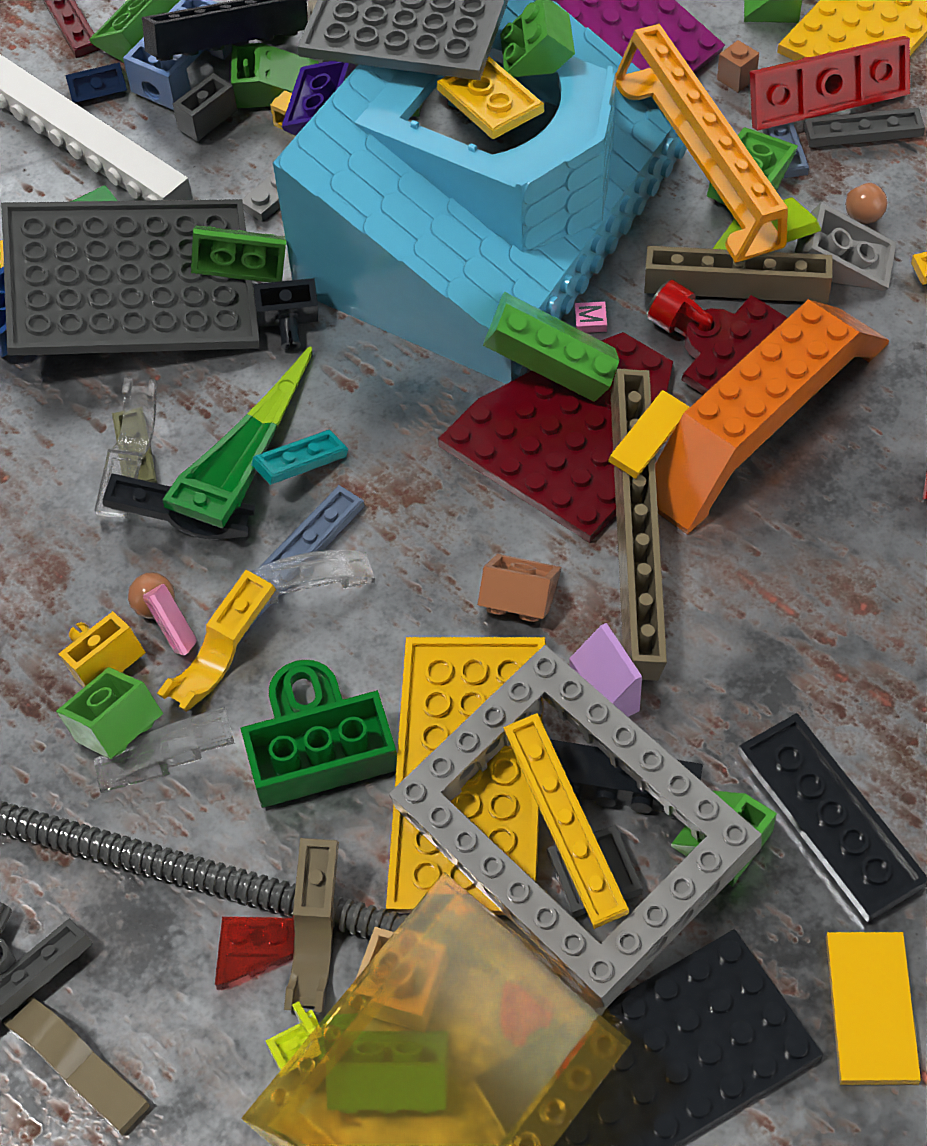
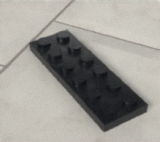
M798 713L739 745L738 754L867 922L927 887L926 874Z

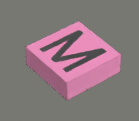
M605 302L575 303L576 328L585 333L607 332Z

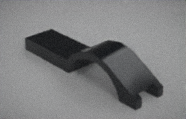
M114 473L111 474L102 499L103 507L168 521L173 527L183 533L212 540L247 537L249 527L246 526L248 516L254 515L255 505L241 503L239 508H235L225 526L220 528L164 508L163 498L171 486Z

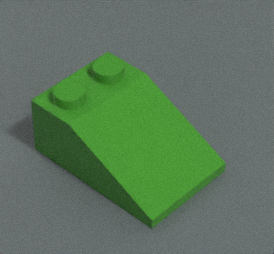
M744 127L737 136L777 192L797 151L798 145ZM709 183L707 197L725 204L712 184Z

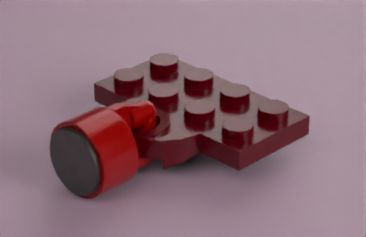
M675 280L666 281L652 298L647 309V318L667 332L673 333L676 331L685 337L684 347L695 360L683 373L681 381L703 395L788 318L753 295L749 296L735 314L724 309L710 308L703 310L694 302L696 298L694 292Z

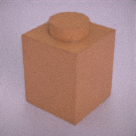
M737 40L719 54L717 80L739 93L750 84L749 71L758 69L759 52Z

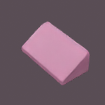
M161 584L144 594L143 600L174 653L184 656L189 653L197 640L169 590L164 584Z

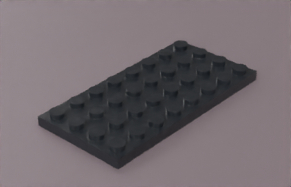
M733 929L619 995L605 1010L600 1006L475 1079V1085L511 1146H680L822 1060L823 1053L737 931Z

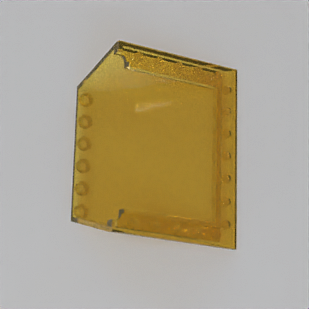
M444 872L247 1110L241 1120L271 1146H554L630 1045L631 1040L622 1021Z

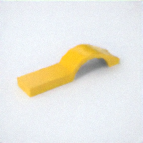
M245 570L206 624L204 642L194 661L182 674L175 678H167L157 694L163 699H166L168 696L180 703L179 707L183 711L187 712L212 692L229 669L237 644L276 591L274 585Z

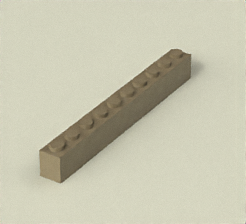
M617 369L610 390L613 451L651 405L650 374L647 370ZM653 457L637 479L615 465L614 477L623 648L642 675V680L658 681L667 663L655 457Z

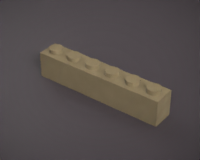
M647 246L644 293L656 294L666 281L675 280L694 292L696 296L748 299L750 295H753L757 299L806 302L809 299L828 303L832 283V255L769 252L735 263L725 249Z

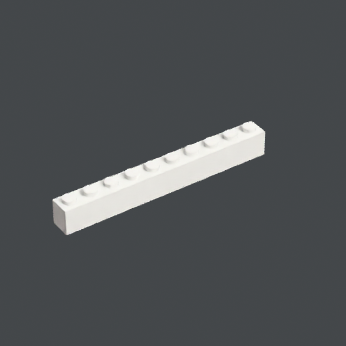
M0 54L1 109L5 108L17 120H23L29 124L38 134L42 133L53 144L69 151L75 159H81L87 163L94 172H100L112 184L119 185L127 190L135 199L139 198L141 201L193 199L188 177Z

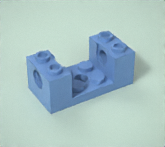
M180 0L169 12L217 4V2L212 0ZM143 37L123 57L131 92L174 110L173 103L191 90L187 68L204 50H199L197 55L186 56L179 54L174 55L171 60L160 61L145 52ZM232 44L225 45L224 49L218 51L204 50L211 52V55L225 60L232 53Z

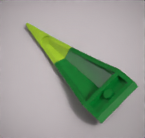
M311 346L303 352L270 391L224 437L177 477L163 498L164 508L220 528L225 526L235 508L240 507L257 471L251 465L253 456L266 452L313 354Z

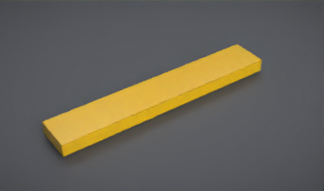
M538 713L503 727L593 928L596 929L628 915L629 909Z

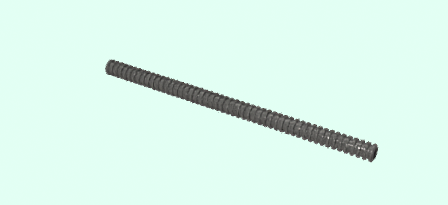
M0 801V832L3 835L8 836L11 834L13 838L21 837L24 841L31 840L34 844L42 843L45 847L52 845V848L55 850L62 848L63 852H73L76 856L83 854L84 858L91 859L93 857L94 861L101 862L103 860L108 865L114 863L115 867L122 868L124 866L129 871L135 868L136 873L139 874L145 872L150 877L156 874L157 879L160 880L166 878L171 883L177 880L178 885L181 886L188 884V887L192 889L198 886L199 891L202 892L209 890L212 895H216L219 892L223 898L230 896L233 901L241 899L244 904L252 902L254 907L263 905L265 910L273 908L275 913L284 911L286 916L293 915L295 883L290 886L288 881L284 880L279 883L278 878L274 877L268 880L267 875L262 874L258 877L257 873L253 871L247 874L246 869L242 868L236 871V867L229 865L227 868L225 863L219 862L215 865L214 860L208 859L205 862L204 858L200 856L194 859L193 854L187 853L184 856L183 852L178 850L173 853V850L168 847L164 850L161 845L156 844L152 847L150 842L145 841L142 844L140 839L135 838L131 840V837L125 835L121 838V835L118 833L111 834L108 830L100 831L97 827L90 829V826L86 824L80 826L79 822L76 821L69 822L68 819H59L55 815L49 817L48 813L41 812L39 814L37 810L31 809L29 811L26 807L21 806L19 808L16 804L9 805L5 801ZM341 896L334 898L333 929L338 926L339 931L346 932L348 929L352 935H357L359 932L361 937L368 938L372 935L374 927L446 946L450 963L456 964L457 961H460L461 966L464 967L471 964L475 970H479L480 967L484 968L485 973H490L492 970L499 977L504 974L507 968L511 951L508 943H503L501 946L498 945L497 940H492L490 943L483 936L480 939H476L475 934L470 933L469 936H466L462 930L455 933L451 927H447L444 930L440 924H436L435 927L431 926L430 921L420 923L419 918L414 917L413 920H409V915L403 914L402 917H398V912L392 911L388 914L387 909L384 908L377 911L376 906L373 905L367 908L363 902H359L356 905L352 899H348L345 902Z

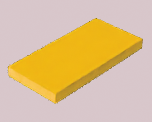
M827 932L826 947L840 1085H919L921 1077L903 932Z

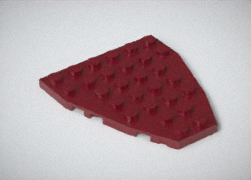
M624 332L600 340L616 348L619 358L617 369L649 371L651 403L662 390L668 393L669 381L673 370L672 360ZM530 371L478 398L438 438V446L589 543L616 516L614 465L608 462L613 452L610 395L612 384L594 402L534 371Z

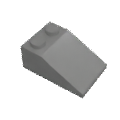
M821 202L810 212L817 218L821 231L797 239L795 253L832 255V283L886 291L889 288L896 242Z

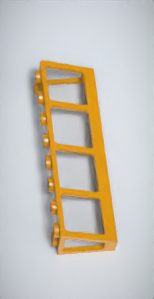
M656 24L634 30L616 72L615 86L625 98L630 100L653 98L736 219L742 230L731 233L725 242V247L734 262L737 263L784 248L787 243L788 207L661 25ZM638 48L651 68L626 74ZM778 219V231L771 221Z

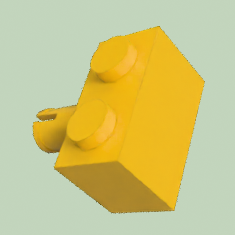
M112 611L91 629L83 622L76 624L82 631L81 633L72 627L69 631V637L73 643L62 650L59 656L75 680L84 688L108 667L123 672L146 652L130 626Z

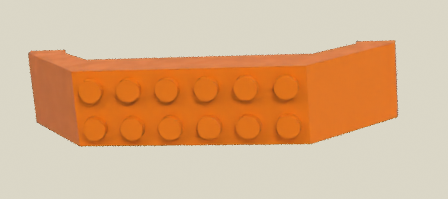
M808 299L684 412L655 463L658 514L688 535L709 515L710 508L737 467L854 357H861L870 362L888 345L889 339L838 307Z

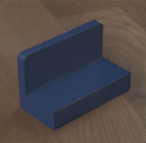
M120 62L65 75L72 102L74 103L127 91Z

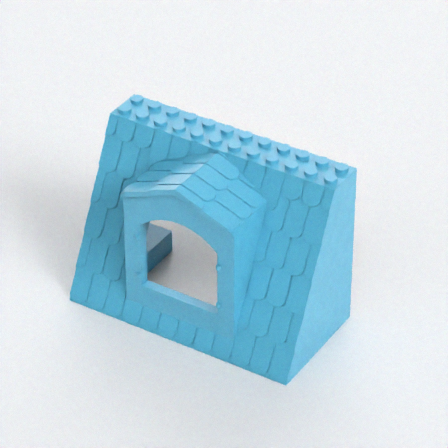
M536 0L508 1L489 57L503 69L500 33L508 23H512L523 13V10L529 3ZM570 14L575 55L553 74L514 77L538 99L559 107L554 118L542 132L528 142L493 155L477 149L475 144H464L419 126V122L415 120L408 121L436 88L437 81L445 76L359 64L273 162L292 280L315 278L318 302L507 384L524 375L528 368L483 346L502 294L506 292L561 320L564 314H569L579 293L583 294L586 291L590 278L594 273L598 274L606 256L615 251L622 234L626 235L629 232L633 219L636 215L642 214L649 197L656 195L660 182L664 177H669L674 163L677 159H682L687 148L652 97L630 100L619 92L615 86L616 72L623 57L591 29L585 28ZM631 62L626 74L640 71V69ZM448 100V105L457 108Z

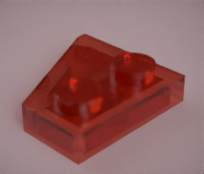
M222 916L215 977L216 989L224 990L229 987L228 983L249 975L251 978L263 973L270 966H279L293 960L294 918Z

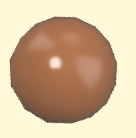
M866 183L854 188L847 194L845 207L850 218L861 224H870L876 222L884 215L888 201L881 187L874 183Z
M154 572L145 573L132 582L129 587L128 601L130 607L137 615L147 619L154 618L143 600V595L161 584L167 587L174 599L175 591L173 585L165 576Z

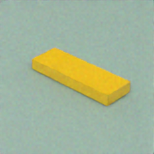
M662 390L612 452L608 462L637 479L673 433L684 412L690 407Z

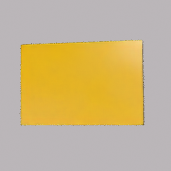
M488 57L480 80L446 76L437 81V90L491 139H495L544 113V103L491 57Z

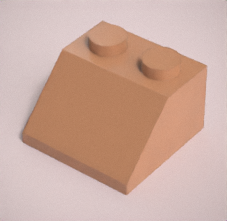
M496 554L484 565L477 605L486 607V611L493 614L504 615L506 611L519 614L520 619L536 622L539 621V618L544 619L550 611L562 567Z

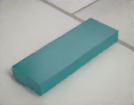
M329 429L253 456L251 465L272 485L347 457L348 448Z

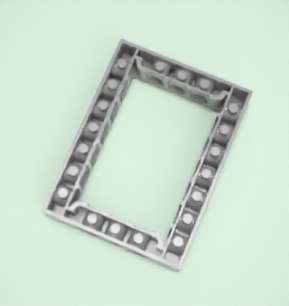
M546 645L537 651L389 793L395 808L604 1010L762 849V834ZM541 697L558 711L560 719L564 722L568 720L583 733L584 739L588 744L593 742L610 758V762L615 768L620 766L637 782V787L642 792L647 790L664 806V811L669 816L673 814L691 830V835L696 840L699 838L702 840L601 944L450 802L462 792L461 788L479 770L483 772L488 768L487 763L505 745L510 746L503 727L538 713V716L542 714Z

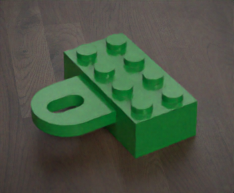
M314 660L294 661L279 669L269 685V699L274 718L240 727L261 808L396 771L397 751L378 690L342 699L334 673L326 665ZM300 679L309 680L315 692V699L306 705L299 704L295 700L292 690L293 684Z

